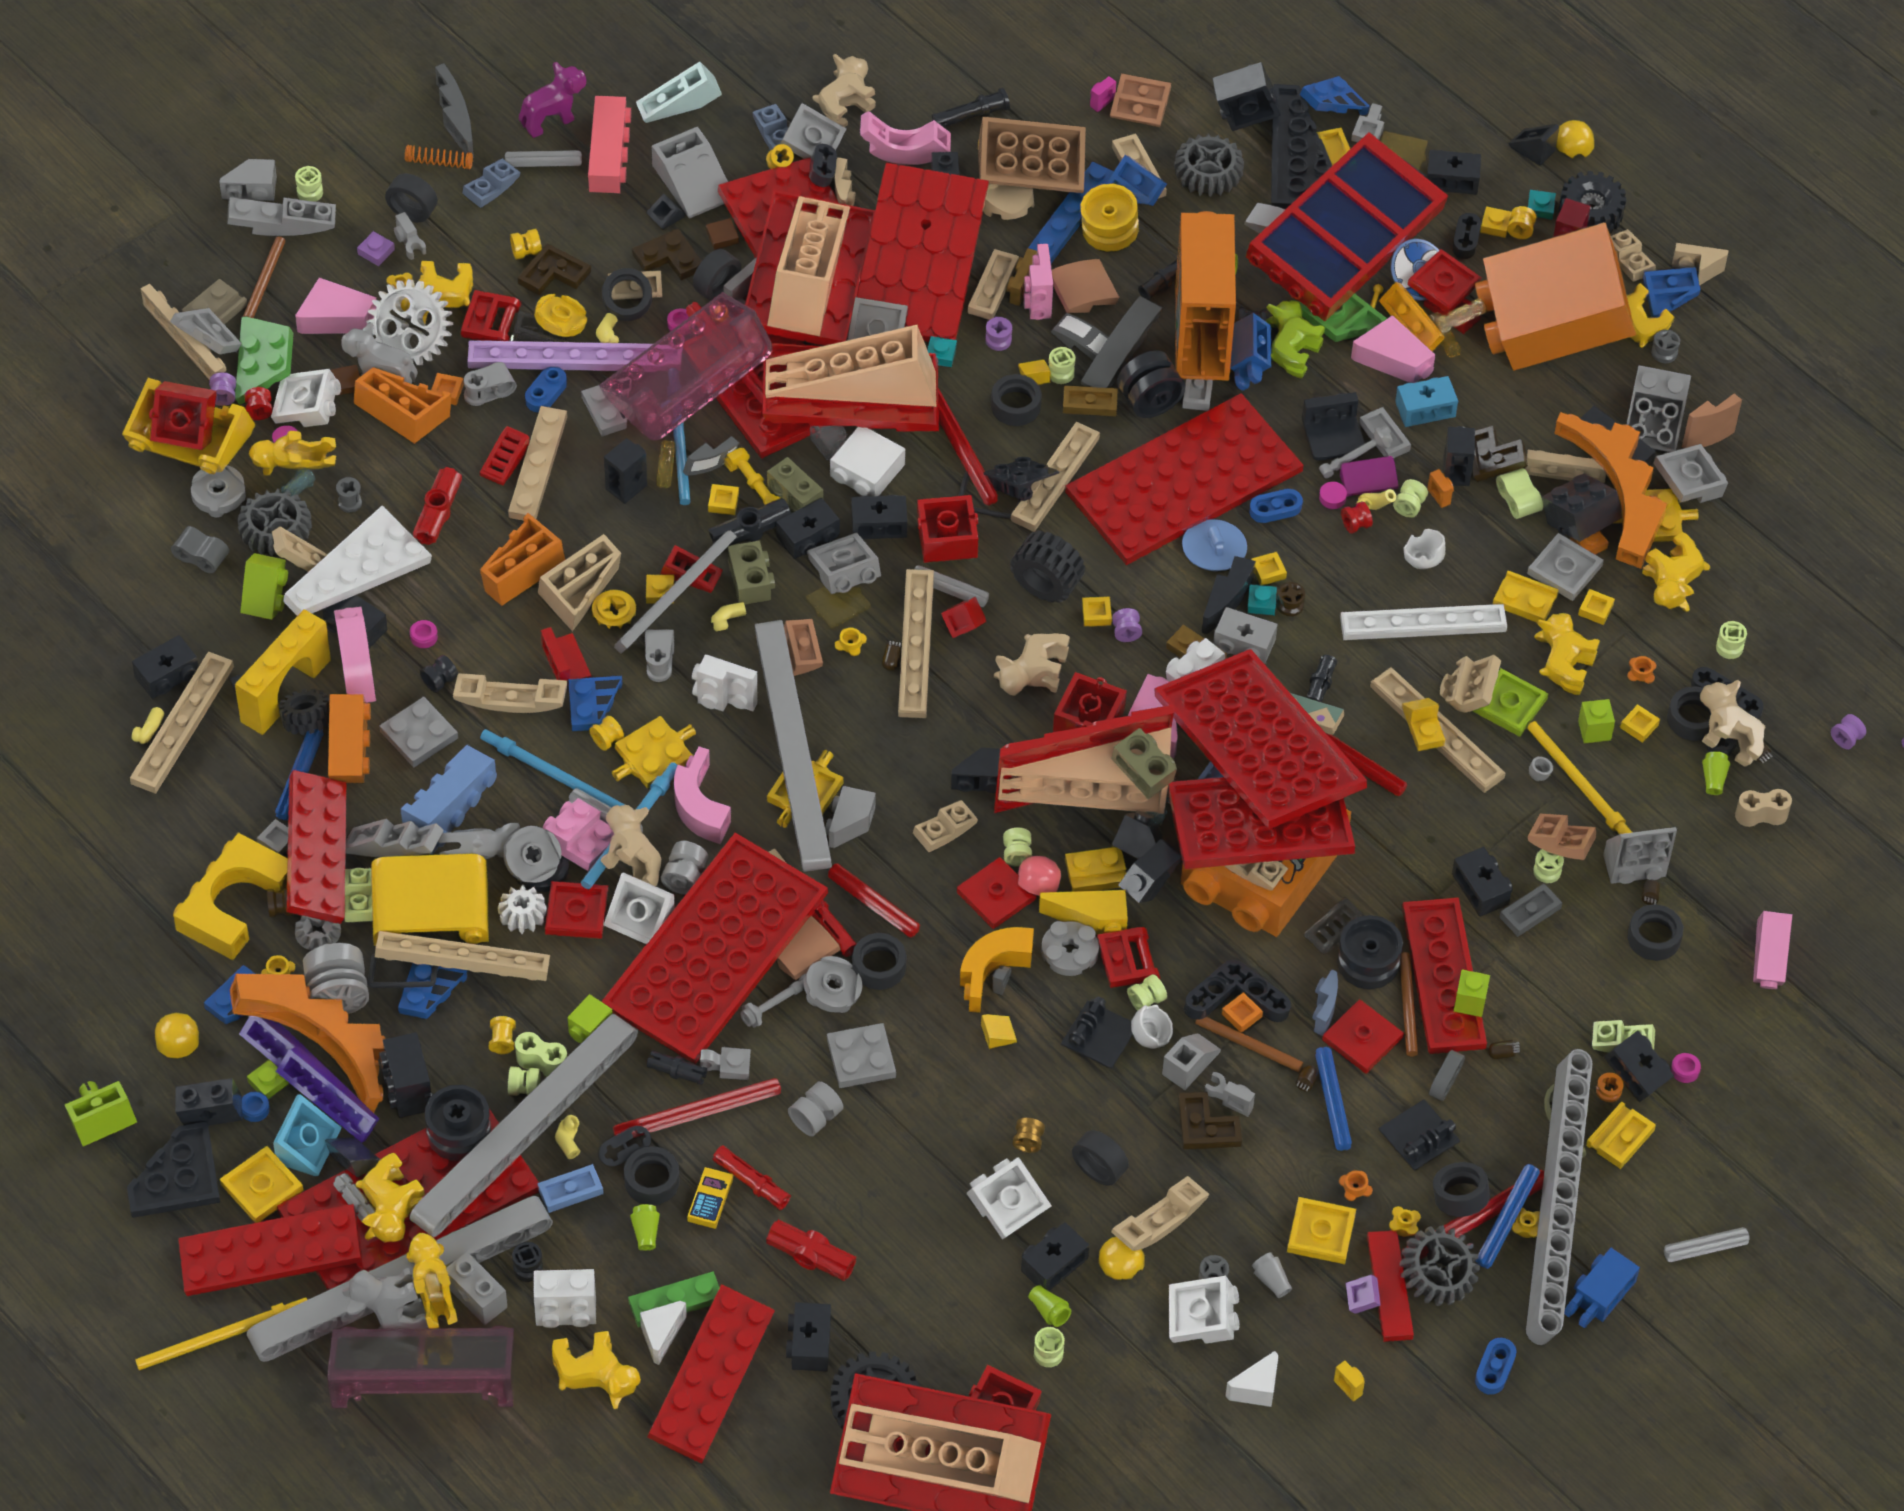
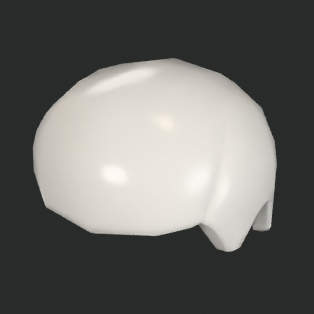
M1425 529L1420 537L1411 535L1404 546L1405 560L1417 569H1429L1437 566L1445 556L1444 536L1439 531Z
M1158 1005L1143 1006L1136 1012L1131 1021V1030L1136 1041L1141 1046L1154 1049L1165 1046L1173 1034L1172 1021L1167 1013L1159 1009Z

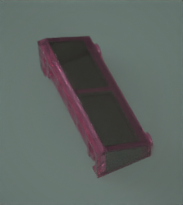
M494 1326L492 1328L356 1329L354 1327L333 1329L327 1379L332 1408H347L348 1399L354 1396L355 1401H361V1394L482 1393V1400H488V1396L491 1395L498 1399V1407H513L514 1328Z

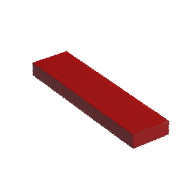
M1393 1230L1368 1232L1367 1242L1372 1273L1378 1280L1381 1303L1378 1306L1383 1342L1413 1340L1414 1333L1405 1278L1401 1277L1403 1267L1399 1266L1402 1259L1398 1234Z

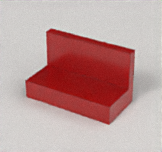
M551 627L540 630L541 645L556 680L567 681V686H569V679L592 678L573 633L556 638Z

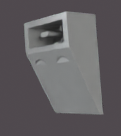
M698 127L652 145V166L689 219L724 204L718 193V185L728 181L710 143Z
M1639 365L1626 425L1639 431V439L1654 450L1674 452L1677 448L1691 375Z
M1676 827L1625 833L1608 839L1603 856L1611 884H1627L1636 880H1657L1661 877H1666L1677 833Z

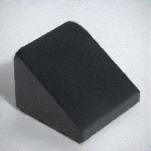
M665 194L646 212L663 230L686 216V213Z

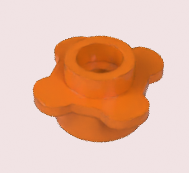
M1645 656L1632 658L1629 661L1631 670L1627 675L1629 680L1644 681L1647 684L1654 682L1653 670L1656 669L1654 661Z
M1351 1171L1347 1175H1342L1339 1179V1184L1345 1190L1344 1196L1349 1201H1354L1360 1196L1369 1197L1372 1194L1373 1189L1368 1185L1367 1174L1363 1171Z

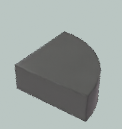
M1001 965L996 969L993 975V993L1003 995L1012 972L1010 967Z

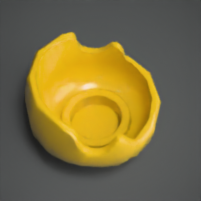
M1567 121L1559 126L1556 148L1559 152L1565 153L1570 158L1577 154L1587 157L1594 149L1593 132L1582 121Z
M172 1013L162 1017L155 1028V1040L158 1051L170 1058H182L190 1055L199 1045V1031L196 1022L188 1014Z
M1112 1237L1103 1244L1099 1251V1265L1105 1275L1115 1280L1132 1279L1138 1271L1144 1268V1252L1142 1249L1133 1251L1119 1238Z

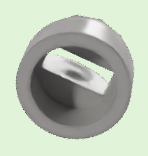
M1544 757L1534 758L1529 766V775L1535 781L1546 780L1553 771L1552 763Z

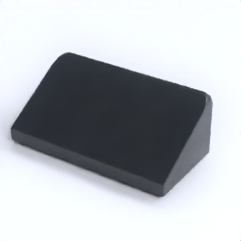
M354 1137L325 1140L330 1155L357 1178L373 1169L378 1161L381 1160Z

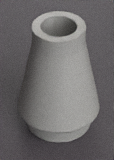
M1272 1252L1263 1255L1252 1264V1267L1255 1269L1254 1274L1275 1293L1277 1298L1285 1296L1292 1290L1279 1258L1274 1257Z

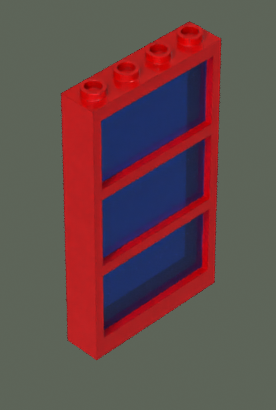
M1368 132L1250 242L1245 257L1249 259L1253 266L1265 272L1274 283L1287 290L1292 298L1303 303L1313 315L1326 321L1392 258L1393 253L1402 243L1413 239L1443 210L1448 195Z

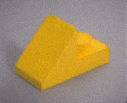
M1430 698L1402 703V709L1417 750L1422 751L1445 746V737L1437 718L1438 703Z

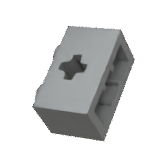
M1226 607L1215 630L1214 645L1227 654L1233 655L1251 649L1265 664L1276 640L1278 624Z
M468 1252L446 1267L450 1279V1291L484 1325L507 1308L506 1290Z

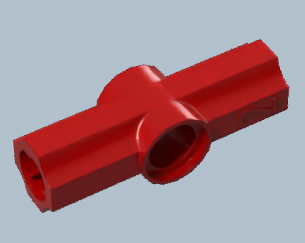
M445 467L440 469L431 490L425 495V505L413 531V537L422 544L430 545L431 543H436L444 522L450 518V507L462 481V475L453 468Z
M779 1219L773 1223L766 1238V1244L793 1256L795 1262L808 1270L818 1268L843 1281L849 1278L856 1263V1256L831 1245L829 1240L821 1233L814 1230H809L806 1233Z

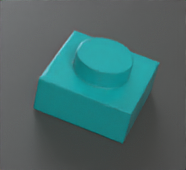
M1530 190L1528 208L1536 213L1537 218L1553 219L1556 193Z
M931 336L927 351L928 353L936 354L938 365L952 367L957 340Z
M1250 585L1247 613L1275 615L1277 587Z

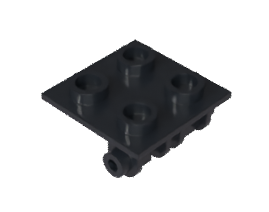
M1018 457L1014 462L995 465L994 469L983 473L991 477V483L996 491L1026 501L1033 496L1031 483L1057 475L1059 471L1048 467L1047 464L1032 461L1029 457Z
M1097 996L1095 999L1087 1000L1061 1042V1045L1112 1069L1133 1035L1131 1021L1107 1010L1105 1007L1106 1001Z
M1425 1099L1378 1128L1414 1171L1460 1142L1459 1138L1453 1133L1456 1129L1454 1122L1451 1119L1448 1121L1442 1120Z

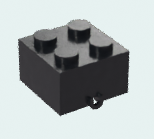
M1262 62L1213 78L1222 119L1227 120L1232 131L1281 116L1277 93Z
M1585 473L1574 477L1573 480L1554 488L1551 492L1542 496L1547 524L1556 528L1559 534L1563 536L1568 535L1579 542L1622 519L1617 490Z
M417 1032L384 1039V1051L379 1052L384 1084H387L388 1088L387 1094L391 1109H397L399 1118L424 1113L430 1097L434 1094L431 1093L430 1079Z

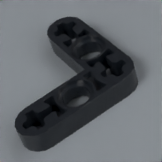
M1700 667L1692 675L1691 687L1704 688L1706 685H1712L1716 682L1725 685L1733 682L1713 669ZM1704 679H1708V680H1709V681H1705L1704 683L1699 682V680H1701V681H1703ZM1739 687L1736 694L1738 706L1744 711L1750 707L1755 708V710H1750L1749 714L1760 720L1763 712L1762 700L1744 688ZM1721 737L1717 745H1719L1724 738ZM1727 738L1725 746L1711 748L1707 745L1708 753L1722 752L1730 756L1739 743L1736 739Z
M1229 960L1186 996L1184 1012L1188 1017L1200 1020L1207 1017L1234 993L1239 996L1244 992L1263 1011V1015L1274 1022H1282L1289 1016L1291 1001L1286 995L1244 963L1238 960ZM1218 986L1223 992L1215 994L1208 987ZM1258 987L1263 993L1254 995L1250 993L1248 988ZM1204 998L1203 1005H1198Z

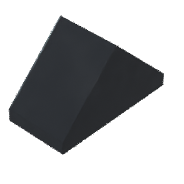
M1552 124L1523 129L1508 144L1512 149L1540 166L1556 150L1559 126Z

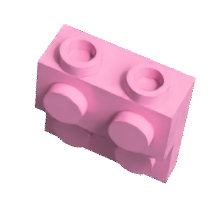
M1038 244L1037 255L1032 256L1033 265L1029 267V276L1024 277L1025 292L1028 293L1023 295L1024 309H1029L1030 319L1036 320L1051 318L1053 297L1048 244Z
M579 798L573 803L565 802L559 816L556 818L550 816L543 825V829L553 833L559 841L561 855L587 871L593 867L610 844L611 838L614 835L609 825L600 820L601 811Z

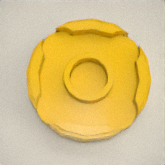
M548 294L541 297L535 307L534 316L537 323L544 330L562 337L575 336L583 331L587 322L585 308L569 296L562 295L560 298L555 297V294Z

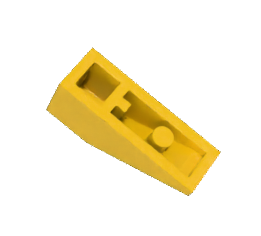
M1125 890L1040 893L1039 913L1062 922L1072 921L1090 926L1097 935L1127 929L1128 917Z

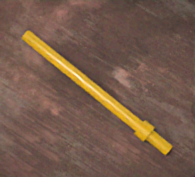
M1536 721L1531 722L1527 729L1606 818V824L1611 830L1617 831L1619 835L1633 833L1625 824L1626 820L1619 812L1613 811Z
M305 1297L286 1305L280 1303L271 1306V1310L137 1358L135 1361L138 1370L247 1332L257 1323L305 1302L307 1298Z

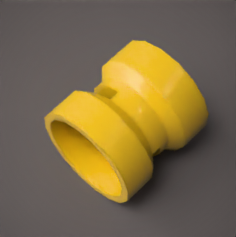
M537 229L528 230L525 234H510L511 247L516 260L522 259L528 254L538 255L542 250Z

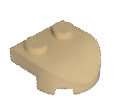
M989 184L983 211L989 217L992 216V213L1000 214L1003 220L1023 217L1027 215L1029 207H1034L1033 188Z
M1495 655L1475 662L1467 656L1456 662L1459 667L1452 675L1446 674L1440 686V695L1454 709L1465 713L1490 704L1501 660Z

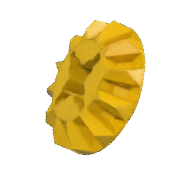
M620 590L605 591L598 595L592 604L593 617L597 619L599 625L605 624L609 629L611 626H618L621 629L623 624H630L633 616H636L635 601L626 592ZM611 604L618 610V615L610 611Z

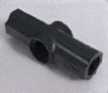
M783 498L759 508L745 507L739 511L736 518L708 529L713 544L730 530L737 537L728 546L735 545L744 540L755 542L762 538L765 531L776 527V521L790 515L791 512Z

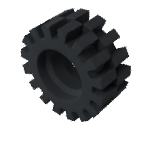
M303 689L302 693L295 691L292 693L293 696L287 695L285 700L280 701L279 711L283 727L287 732L291 731L292 734L300 732V735H305L306 731H310V734L315 733L314 729L320 731L323 729V725H329L330 703L328 695L323 693L322 690L316 692V689H310L307 692L306 689Z

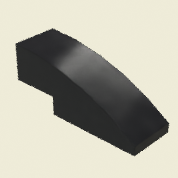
M1234 556L1228 577L1217 574L1203 616L1202 633L1208 634L1218 626L1226 607L1235 610L1240 605L1254 578L1256 561Z

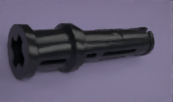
M1002 87L998 89V92L986 96L983 94L978 95L975 101L936 114L934 113L931 115V118L944 128L976 116L988 117L990 113L1001 109L1009 110L1010 102L1005 89Z

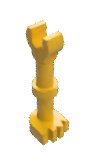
M738 448L727 454L724 462L730 472L739 468L747 478L749 487L756 490L762 498L764 505L781 498L771 494L763 483L764 478L761 474H756L747 462L750 456L744 448Z

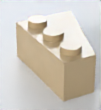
M603 534L540 577L538 594L572 632L592 606L595 598L600 595L619 569L621 552Z

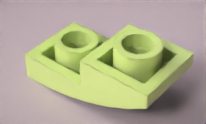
M371 868L345 869V922L373 921Z
M1622 1020L1594 1022L1592 1047L1594 1050L1609 1053L1638 1030L1650 1040L1654 1050L1655 1029L1653 1024L1624 1026Z

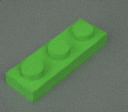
M713 1271L628 1297L629 1305L637 1327H641V1312L678 1301L686 1303V1313L712 1305L720 1287Z

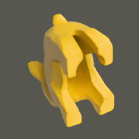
M433 261L421 262L420 270L423 275L420 276L419 281L424 282V289L428 285L434 286L432 294L441 292L442 295L439 302L448 301L445 307L459 308L464 305H470L469 295L473 288V273L470 264L458 263L457 271L459 275L453 280H449L436 274ZM404 298L401 302V308L405 312L410 307L408 298ZM427 311L423 315L424 324H426V318L429 311Z
M1639 283L1634 289V293L1627 295L1636 332V335L1630 338L1639 343V346L1643 348L1648 342L1654 340L1657 332L1670 328L1674 316L1667 309H1664L1660 317L1647 318L1642 305L1645 302L1643 299L1648 295L1649 291Z
M289 431L287 435L277 439L275 443L270 440L256 442L251 447L249 456L254 465L263 468L264 475H270L276 466L288 469H321L335 465L336 456L326 457V454L336 448L335 438L323 437L321 441L307 442L301 440V432Z
M1681 532L1673 538V542L1677 546L1669 553L1672 557L1669 558L1656 548L1651 550L1645 558V561L1649 564L1643 567L1642 573L1655 580L1657 588L1654 592V602L1657 605L1665 606L1668 609L1679 606L1682 610L1688 612L1690 609L1686 596L1694 594V591L1687 584L1697 578L1703 570H1709L1710 565L1704 561L1700 551L1696 548L1695 542L1686 533Z
M1553 614L1547 621L1539 619L1537 623L1543 630L1536 633L1534 638L1540 642L1549 643L1551 646V653L1545 668L1539 670L1540 674L1547 676L1565 691L1574 695H1580L1587 671L1582 669L1575 670L1573 666L1576 663L1592 666L1597 655L1600 640H1587L1581 634L1575 632L1569 614Z
M395 1153L388 1154L379 1160L377 1165L369 1171L363 1180L356 1182V1188L363 1189L365 1196L376 1209L375 1213L367 1215L362 1220L365 1225L371 1227L365 1235L367 1241L373 1237H377L385 1243L403 1239L405 1233L404 1219L409 1216L410 1212L422 1199V1196L425 1195L424 1188L417 1179L403 1186L392 1182L404 1178L399 1169L402 1162Z
M419 1233L411 1241L406 1258L409 1262L415 1264L413 1267V1283L416 1293H420L427 1325L429 1329L439 1328L438 1317L440 1315H445L448 1325L458 1322L450 1294L448 1271L444 1262L439 1259L440 1255L444 1252V1247L442 1244H438L432 1236Z
M608 1331L594 1333L593 1350L578 1358H574L570 1350H567L569 1347L567 1338L553 1340V1364L558 1371L560 1379L559 1389L562 1391L566 1387L571 1389L601 1387L609 1394L613 1408L618 1409L622 1397L634 1393L641 1379L636 1368L620 1364L612 1353V1344L610 1343L611 1339Z

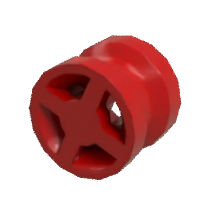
M254 387L245 392L244 398L247 404L245 409L251 419L264 420L272 415V405L270 404L272 398L271 392L268 389Z
M1363 501L1357 503L1353 508L1347 506L1341 510L1344 526L1351 534L1357 532L1361 527L1369 528L1373 524L1369 507Z

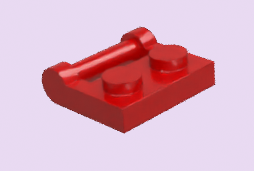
M474 290L461 328V337L480 341H509L508 333L514 315L520 309L521 302L514 297ZM498 308H504L505 312L499 330H491Z
M1137 927L1098 934L1097 940L1110 988L1142 983L1145 978L1152 974L1160 979L1159 971L1154 967L1147 940L1149 935L1147 928ZM1129 942L1137 944L1143 969L1136 970Z

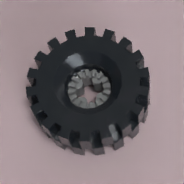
M1587 171L1585 176L1580 172L1577 173L1576 179L1571 176L1568 179V183L1565 182L1563 185L1559 213L1566 198L1586 205L1594 204L1595 207L1593 209L1592 207L1590 208L1587 226L1592 227L1606 222L1608 231L1611 234L1613 228L1617 229L1624 215L1626 192L1624 189H1621L1622 184L1619 181L1613 183L1614 177L1610 175L1607 178L1603 177V172L1593 175V171Z

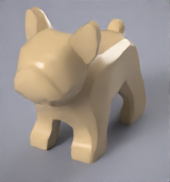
M834 54L833 59L837 65L834 75L837 78L824 87L819 95H813L812 98L813 101L820 105L822 112L827 118L845 127L848 125V121L841 117L847 112L846 106L855 105L865 113L875 108V100L871 98L875 95V90L864 84V78L868 72L867 61L854 56L842 59L837 54Z
M1058 633L1026 634L1024 637L1026 643L1019 659L1012 661L1004 656H996L995 661L1000 671L994 673V678L1000 681V688L1004 689L1008 694L1015 696L1027 685L1047 687L1051 692L1056 693L1060 680L1058 677L1061 664L1051 662L1048 659L1056 658L1060 662L1065 663L1070 637L1066 634Z
M1739 680L1728 685L1719 682L1706 685L1700 694V700L1709 708L1711 716L1709 720V733L1703 738L1702 742L1714 748L1721 737L1724 739H1736L1739 743L1740 753L1736 755L1735 761L1743 766L1750 765L1753 760L1756 761L1763 753L1765 725L1738 706L1736 694L1741 684Z
M629 805L613 806L606 815V821L610 829L613 830L614 835L611 838L609 852L601 858V862L608 869H611L620 860L632 866L633 877L657 886L662 859L659 852L640 829L641 822L649 812L648 808L644 807L634 810Z

